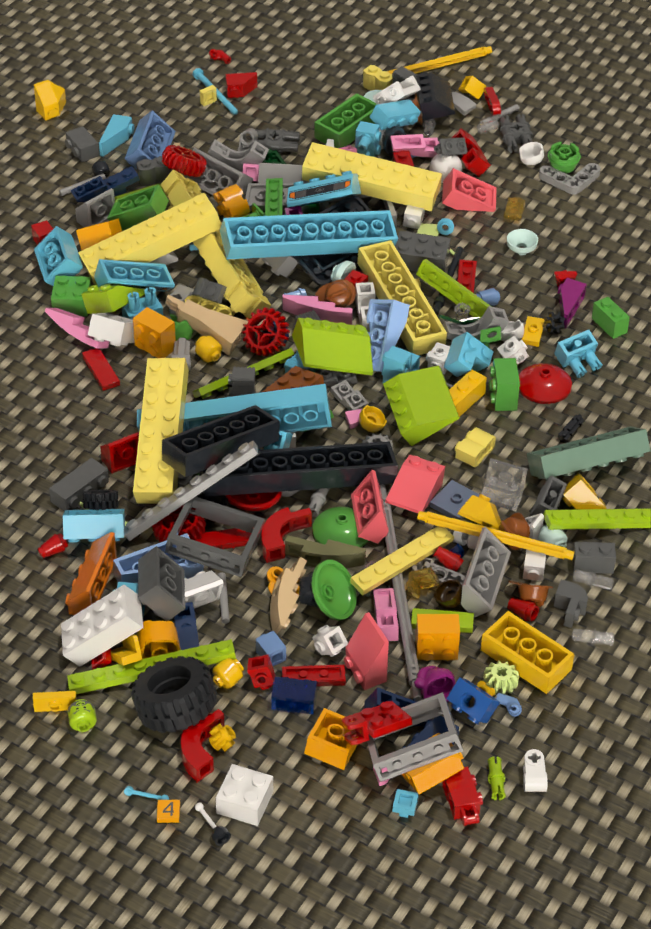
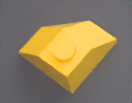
M50 80L34 84L36 111L45 121L60 116L66 104L65 89Z
M579 472L567 484L562 499L569 507L573 505L575 509L579 510L607 509L602 499L597 498L598 495L595 493V490Z
M482 494L479 497L472 495L458 512V515L489 528L499 530L501 525V519L495 504L489 502L491 498Z

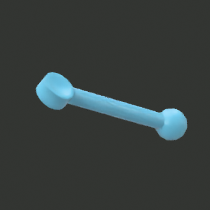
M127 786L124 790L127 796L135 794L157 800H169L168 795L160 796L133 790L131 786Z

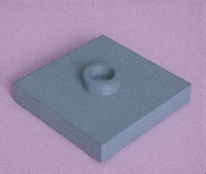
M451 480L430 501V507L450 518L467 519L458 515L459 510L472 495L479 497L480 494Z

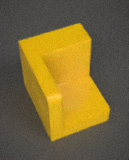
M465 76L458 90L462 93H469L476 99H480L484 88L487 86L473 76Z

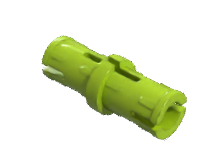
M493 756L487 760L489 765L488 782L491 784L492 799L497 800L496 794H498L499 800H502L506 797L504 790L505 774L502 772L501 758L496 757L497 763H495V757Z

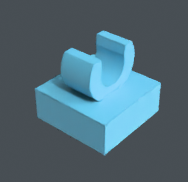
M397 789L392 812L399 813L400 817L408 818L409 815L414 816L419 794Z

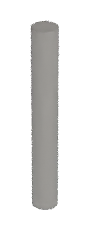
M518 104L501 111V115L490 116L479 121L480 127L499 120L503 115L505 117V115L518 111Z
M103 173L60 189L59 194L60 196L71 193L70 190L99 176L104 180L106 179L105 174Z
M221 572L218 574L224 583L220 594L222 623L227 624L230 622L226 574Z

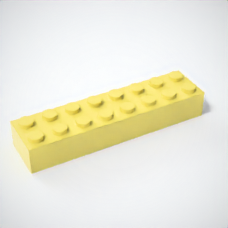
M312 142L302 166V180L309 181L314 178L324 180L326 179L325 176L335 174L336 177L342 176V172L352 171V174H358L362 195L403 205H411L431 212L438 196L442 173Z
M202 193L78 253L94 285H97L94 274L99 259L149 263L220 229L221 222L217 211L205 193Z
M392 241L360 247L358 251V265L362 272L368 275V282H373L377 298L397 300L410 305L407 322L400 335L408 351L422 355L431 351L437 342L446 345V330Z
M147 358L133 494L137 504H158L161 499L172 496L178 486L179 472L162 461V440L183 432L189 372L185 358Z

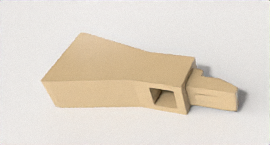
M167 296L165 304L176 312L178 316L177 321L182 322L186 320L191 328L202 336L210 335L221 344L222 351L225 354L230 355L244 337L242 331L246 330V328L243 327V324H247L248 321L207 309L189 299L184 303L175 297Z

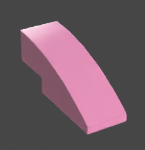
M393 588L373 589L375 622L388 641H398L399 626Z

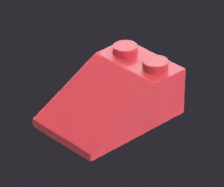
M453 168L443 181L442 204L456 210L495 212L497 188Z
M409 455L402 464L385 503L415 513H419V511L424 512L443 484L445 466L418 456Z
M369 612L365 613L346 646V656L344 657L346 667L351 669L356 683H360L364 690L387 682L389 641Z

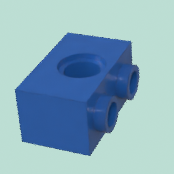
M460 677L446 698L452 703L451 707L460 713L462 711L469 714L467 718L476 724H479V722L487 724L500 701L469 680ZM474 697L475 704L473 707H470L469 701Z

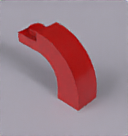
M287 507L275 512L267 519L262 529V554L266 563L285 558V544L282 538L286 534L312 527V512L310 508L290 512Z
M220 709L209 713L204 720L201 719L195 726H189L182 733V762L187 773L197 783L214 771L213 757L202 745L212 736L209 732L219 723L222 727L225 726L224 713Z

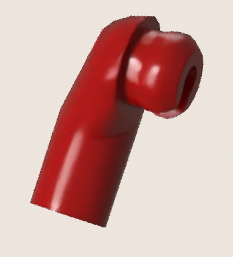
M211 49L209 51L210 58L213 60H222L226 64H229L232 60L222 50Z

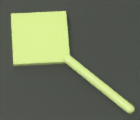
M421 223L420 229L417 231L419 234L439 235L437 224ZM450 249V253L454 255L455 252Z

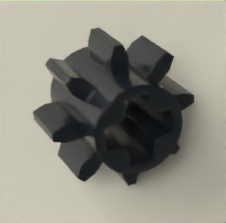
M553 311L548 312L549 317H543L545 320L543 327L548 329L547 333L553 331L554 333H560L559 328H565L563 325L565 318L560 316L561 312H556L555 314Z

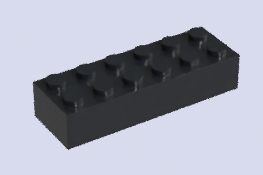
M257 405L248 407L163 439L162 461L183 476H192L197 472L207 470L211 465L219 464L226 455L235 453L244 443L254 441L259 449L279 441L280 421Z

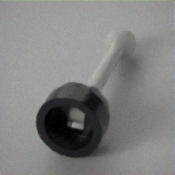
M200 802L197 803L195 809L201 812L213 828L212 840L217 846L226 844L231 838L230 832L223 826H216L203 809L204 805Z

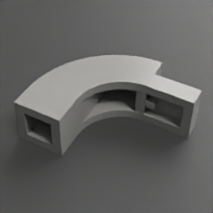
M215 139L207 153L243 172V164L259 165V163L264 161L269 149L255 140L247 150L235 151Z
M488 306L484 315L472 324L461 325L445 321L443 327L447 332L446 339L453 340L457 336L468 332L477 340H480L481 330L500 326L502 332L509 320L504 309ZM492 332L487 337L492 338L496 336L497 333Z

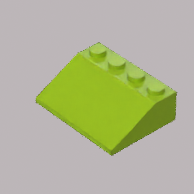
M311 318L297 319L292 337L304 367L373 375L370 336L366 327L362 325H349L343 322L335 323L328 320H313Z
M440 366L401 373L383 383L400 434L411 446L460 418Z

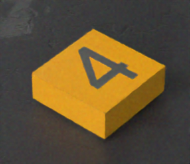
M158 800L157 823H179L180 800Z

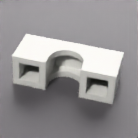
M373 282L356 283L355 302L360 325L366 327L367 331L370 332V326L367 323V313L370 299H375Z

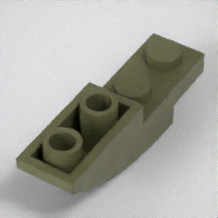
M287 535L285 540V554L299 558L302 557L307 560L306 566L316 567L323 561L335 560L345 568L362 566L366 562V549L329 539L326 544H321Z

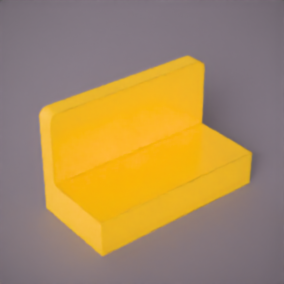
M135 634L122 641L123 647L111 650V659L123 666L143 660L138 637Z

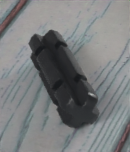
M581 414L575 415L558 434L561 442H567L584 422Z

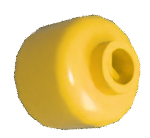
M210 335L202 336L196 341L195 352L203 361L207 363L215 362L221 357L222 346L214 337Z
M227 658L214 666L212 670L214 677L212 680L218 687L223 686L226 689H230L243 678L244 668L237 659Z

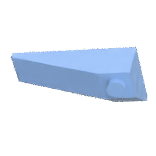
M370 299L367 323L370 326L368 334L371 343L373 371L382 372L384 365L382 357L386 351L388 352L392 346L396 345L406 325L410 305L397 300Z

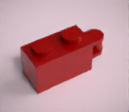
M464 767L463 770L443 780L442 787L454 820L461 819L463 826L480 822V805H483V798L481 792L476 790L477 783L474 774L471 775L469 768Z

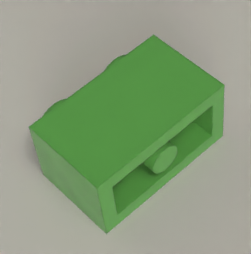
M606 297L594 302L592 319L610 337L614 339L628 332L630 316L614 301Z

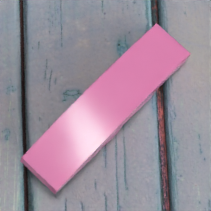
M423 134L390 136L393 151H410V155L433 158L437 154L434 151V147L440 144L437 137L423 138Z
M282 296L284 311L294 315H302L314 310L321 320L335 323L343 322L352 325L353 308L335 307L333 302L318 301V296Z
M59 308L45 309V312L73 337L97 349L108 348L109 341H96L93 336L88 335L89 326L83 325L84 317Z

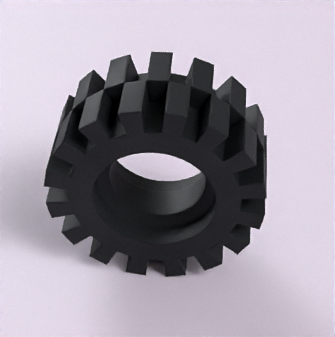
M101 489L83 492V508L106 510L119 507L117 490Z

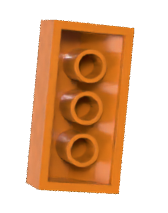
M110 532L95 540L90 549L86 550L85 561L79 566L78 577L72 583V591L66 596L65 604L68 606L70 615H76L101 599L113 570V560L117 559L115 533Z

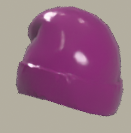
M436 666L421 668L414 681L415 687L421 689L424 699L442 692L446 699L456 684L455 676L449 669Z

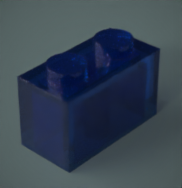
M275 677L271 695V710L314 714L317 681Z

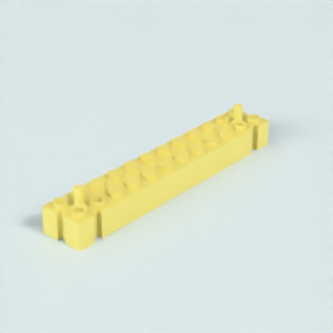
M172 170L161 183L165 195L170 200L169 203L171 205L168 207V210L202 194L197 182L188 177L185 178L175 170ZM220 229L193 241V244L199 249L200 256L206 261L205 265L211 270V275L217 280L218 284L227 287L224 297L231 304L232 316L241 312L245 317L252 318L251 312L257 314V309L263 310L264 307L268 309L271 307L270 302L263 296L262 289L243 259L226 260Z

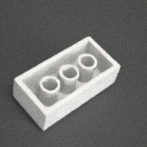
M122 585L61 623L63 656L80 667L143 628V618L138 594L126 585Z

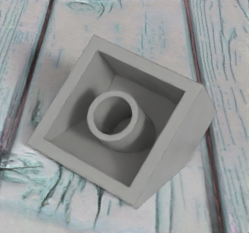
M111 188L75 208L76 221L83 227L109 221L107 218L115 203L114 190Z

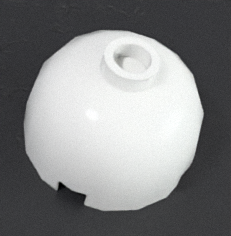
M436 154L430 162L429 171L442 173L441 183H443L453 168L462 172V162L457 155Z

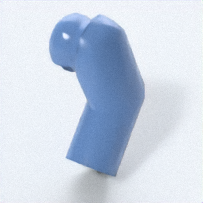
M502 693L497 694L496 699L500 701L499 704L506 706L511 716L516 717L521 714L522 708L517 698Z

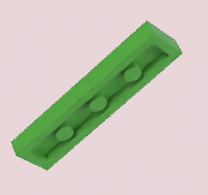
M283 178L266 179L265 216L283 215Z

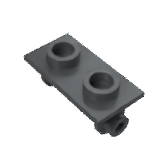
M465 138L439 139L440 144L434 147V151L442 155H459L468 152Z

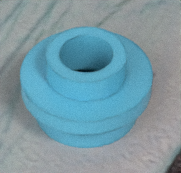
M443 218L438 222L437 229L442 235H449L454 230V223L448 218ZM447 225L449 228L443 229L442 226Z

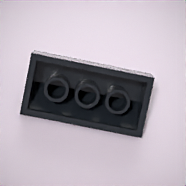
M423 72L417 75L416 81L421 89L418 91L423 120L426 121L455 114L450 83L432 72Z

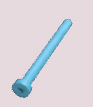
M196 68L193 71V77L197 80L199 79L206 87L213 85L204 76L201 68ZM216 88L217 98L232 114L236 115L238 110Z

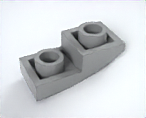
M452 92L454 108L464 116L476 108V103L460 93Z
M346 380L332 386L330 389L332 395L349 411L361 409L368 405V402L359 390L354 391Z

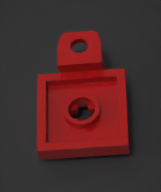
M385 701L379 706L365 708L361 712L346 716L341 720L342 725L347 727L348 730H352L344 734V740L350 745L369 741V735L372 738H377L413 725L412 717L393 701Z

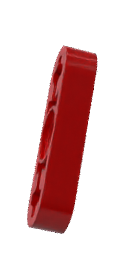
M493 87L484 88L485 101L492 116L501 115L500 102Z

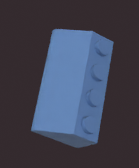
M152 110L139 120L125 160L137 170L136 163L143 159L153 160L162 156L165 148L171 145L176 131Z

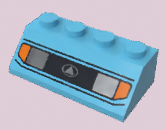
M352 171L342 172V176L339 177L333 174L325 176L326 179L324 180L319 178L310 179V183L306 184L303 181L293 183L294 186L288 187L287 207L305 206L361 194L358 174H352Z
M99 259L94 274L98 287L105 284L139 289L148 288V290L149 287H154L156 292H165L175 286L166 264Z

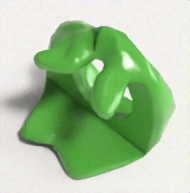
M170 314L171 320L175 322L176 341L179 338L189 340L193 335V329L186 320L178 322L177 317L174 314Z

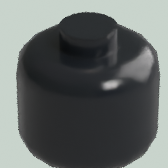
M97 161L92 166L94 176L103 173L105 177L109 176L110 169L105 161Z

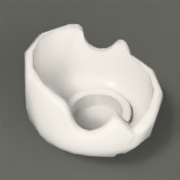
M529 142L519 148L520 160L526 165H536L544 158V149L541 143Z
M520 320L516 322L509 321L501 332L502 341L505 342L513 336L518 341L521 340L524 336V324Z

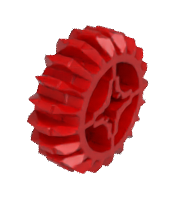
M169 145L162 154L164 165L183 175L200 177L206 169L207 163L204 157L185 147Z
M264 307L263 310L257 309V314L251 312L252 318L247 317L248 323L243 324V327L246 328V330L242 331V334L246 335L243 338V341L247 342L245 346L250 348L252 353L256 352V355L259 356L262 354L265 357L269 354L275 355V350L280 352V346H286L284 340H289V337L286 336V334L290 333V330L286 329L289 326V323L285 322L286 317L281 316V312L275 311L273 308L268 309ZM274 321H275L276 326H277V332H275V330H274V325H275V324L273 323ZM260 330H263V331L266 330V331H268V332H271V334H269V333H267V334H266V333H263V332H261ZM255 332H256L257 335H258V338H257L258 343H257V341H256V339H255Z
M184 505L152 525L154 536L158 539L159 543L167 540ZM189 513L178 535L187 533L191 540L197 541V538L201 539L206 526L204 518Z

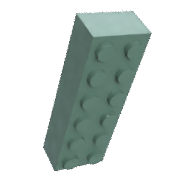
M630 426L527 453L531 476L547 481L550 476L555 478L559 475L571 476L574 475V471L580 470L585 472L592 470L593 466L610 465L609 462L612 461L616 463L627 461V457H643L644 453L650 452L647 430Z

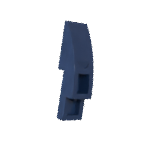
M131 166L104 180L101 176L94 178L70 191L77 202L86 203L111 188L114 190V197L127 192L125 187L140 181Z

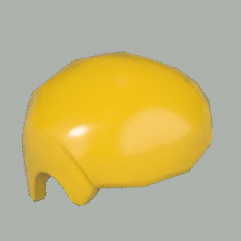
M366 405L359 413V423L368 432H378L387 423L383 412L375 406Z

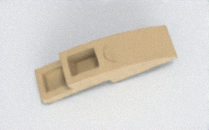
M302 557L292 565L291 569L285 568L278 576L274 585L270 603V619L272 631L276 634L281 629L285 630L291 621L288 618L289 615L293 614L298 607L296 601L299 595L295 593L299 586L297 581L304 576L306 572L304 566L307 562Z

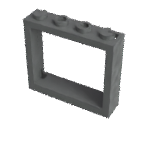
M194 497L186 502L167 538L165 553L242 577L262 534L265 519ZM189 513L252 533L242 555L179 536L178 534Z

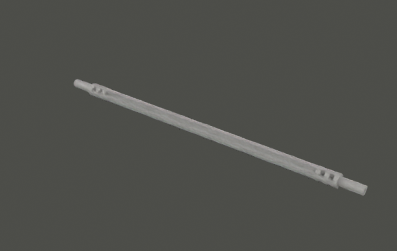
M382 484L380 489L389 528L385 542L389 555L398 550L391 505L385 503L387 493L385 485ZM400 573L392 578L409 685L412 686L414 701L418 702L422 700L421 689L415 687L414 681L417 678L419 666L403 576Z

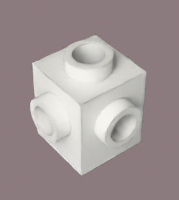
M515 336L497 348L502 358H516L517 365L529 357L526 352L528 347L522 339L518 341Z
M437 342L433 349L427 353L426 361H428V368L440 366L442 373L445 374L447 369L444 368L450 346Z
M325 625L317 630L318 634L312 637L315 642V649L321 655H337L341 652L342 648L348 645L340 626L329 627Z

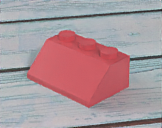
M371 470L351 494L358 537L378 544L387 536L389 528L377 475L374 470Z

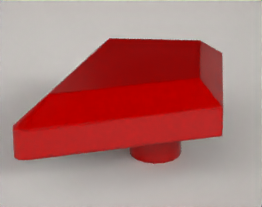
M567 270L555 271L554 276L557 287L563 284L567 278L575 280L577 272Z

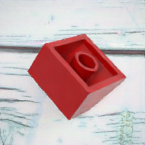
M139 432L100 446L101 460L112 474L136 464Z

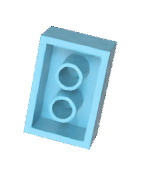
M58 226L34 249L44 281L51 286H54L55 276H75L83 268L72 235Z
M125 509L65 510L63 514V539H68V542H80V539H88L89 542H94L110 532L115 533V541H120V538H124Z

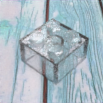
M490 458L480 494L491 498L489 502L495 504V506L516 512L522 498L528 469Z

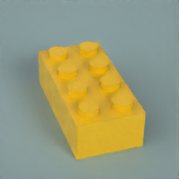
M509 611L482 634V652L497 662L498 660L501 663L508 661L509 666L515 665L520 677L546 694L572 670L574 653Z

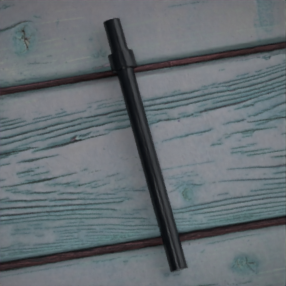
M460 246L457 247L447 272L452 278L463 253V248ZM440 292L433 302V310L436 315L439 314L440 309L443 308L445 303V296Z

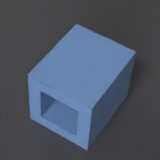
M274 631L256 638V653L259 656L269 654L272 666L286 661V646Z

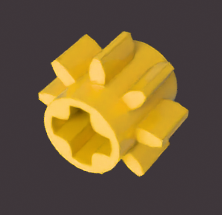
M219 723L209 732L212 735L209 737V742L216 750L222 748L226 752L235 744L233 739L236 738V734L229 725L222 727Z

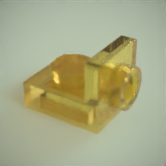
M509 197L504 218L521 221L523 211L525 210V200L519 197Z
M431 567L409 572L408 581L406 582L408 592L415 599L420 598V590L439 586V578Z

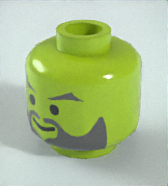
M79 699L68 707V720L72 729L86 732L94 727L97 717L95 707L91 702Z

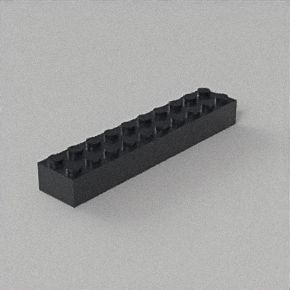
M390 441L258 450L256 456L204 490L203 494L204 497L353 487L359 486L371 470L376 472L379 485L394 483L397 477L398 463ZM206 470L200 471L199 476L204 474Z

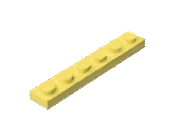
M437 526L352 576L350 583L362 595H365L432 555L439 546L443 548L452 543L454 536L445 527Z

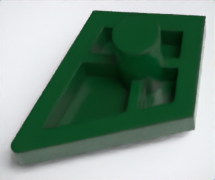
M271 149L268 150L262 162L286 164L279 153Z

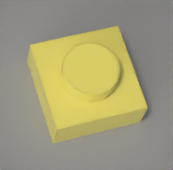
M214 85L200 90L201 105L206 106L217 101V92Z

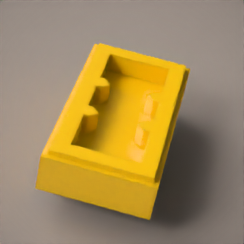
M527 316L524 336L522 337L526 345L539 347L545 321L543 318Z
M76 691L33 693L34 712L67 711L68 707L77 700Z

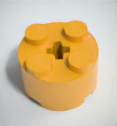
M237 184L213 194L218 204L216 210L220 216L224 215V218H236L250 214L247 199H243L242 194L244 193Z
M147 620L143 622V628L136 633L142 659L181 650L177 629L172 621Z

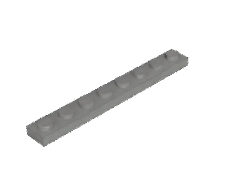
M251 441L250 443L242 444L238 451L226 455L219 464L211 465L204 474L191 479L188 485L176 489L172 496L161 499L157 506L145 510L138 519L130 520L125 527L127 539L129 541L252 459L258 454L256 443Z

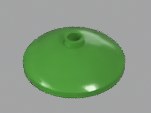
M330 508L320 513L314 520L312 532L314 539L318 543L326 544L329 539L363 547L368 542V540L358 537L353 508Z
M326 560L316 566L311 586L313 597L320 610L331 619L343 620L353 613L357 595L356 588L350 583V573L341 563L335 560Z

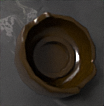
M458 580L443 581L437 587L433 595L438 605L450 609L461 604L462 585Z

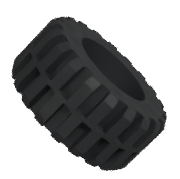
M184 656L170 657L162 662L160 660L152 667H147L145 672H141L137 680L135 679L131 696L139 719L147 728L153 731L157 730L160 733H165L166 731L173 733L180 729H188L191 725L195 726L201 719L204 720L208 716V712H212L217 701V691L209 668L204 662L189 656L187 658Z

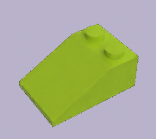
M110 284L100 287L93 285L88 287L87 291L81 295L87 314L108 313L129 304V293L137 292L139 297L145 295V289L119 285L110 286Z

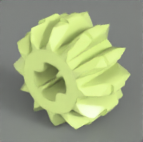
M498 660L497 664L491 662L489 667H486L483 681L488 687L495 689V695L497 693L506 694V692L512 694V691L518 686L519 674L516 671L515 665L509 666L508 661L501 663Z

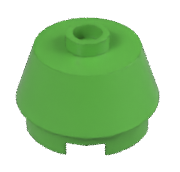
M557 142L551 146V150L548 152L551 167L566 174L573 172L581 159L579 148L573 143L567 145Z

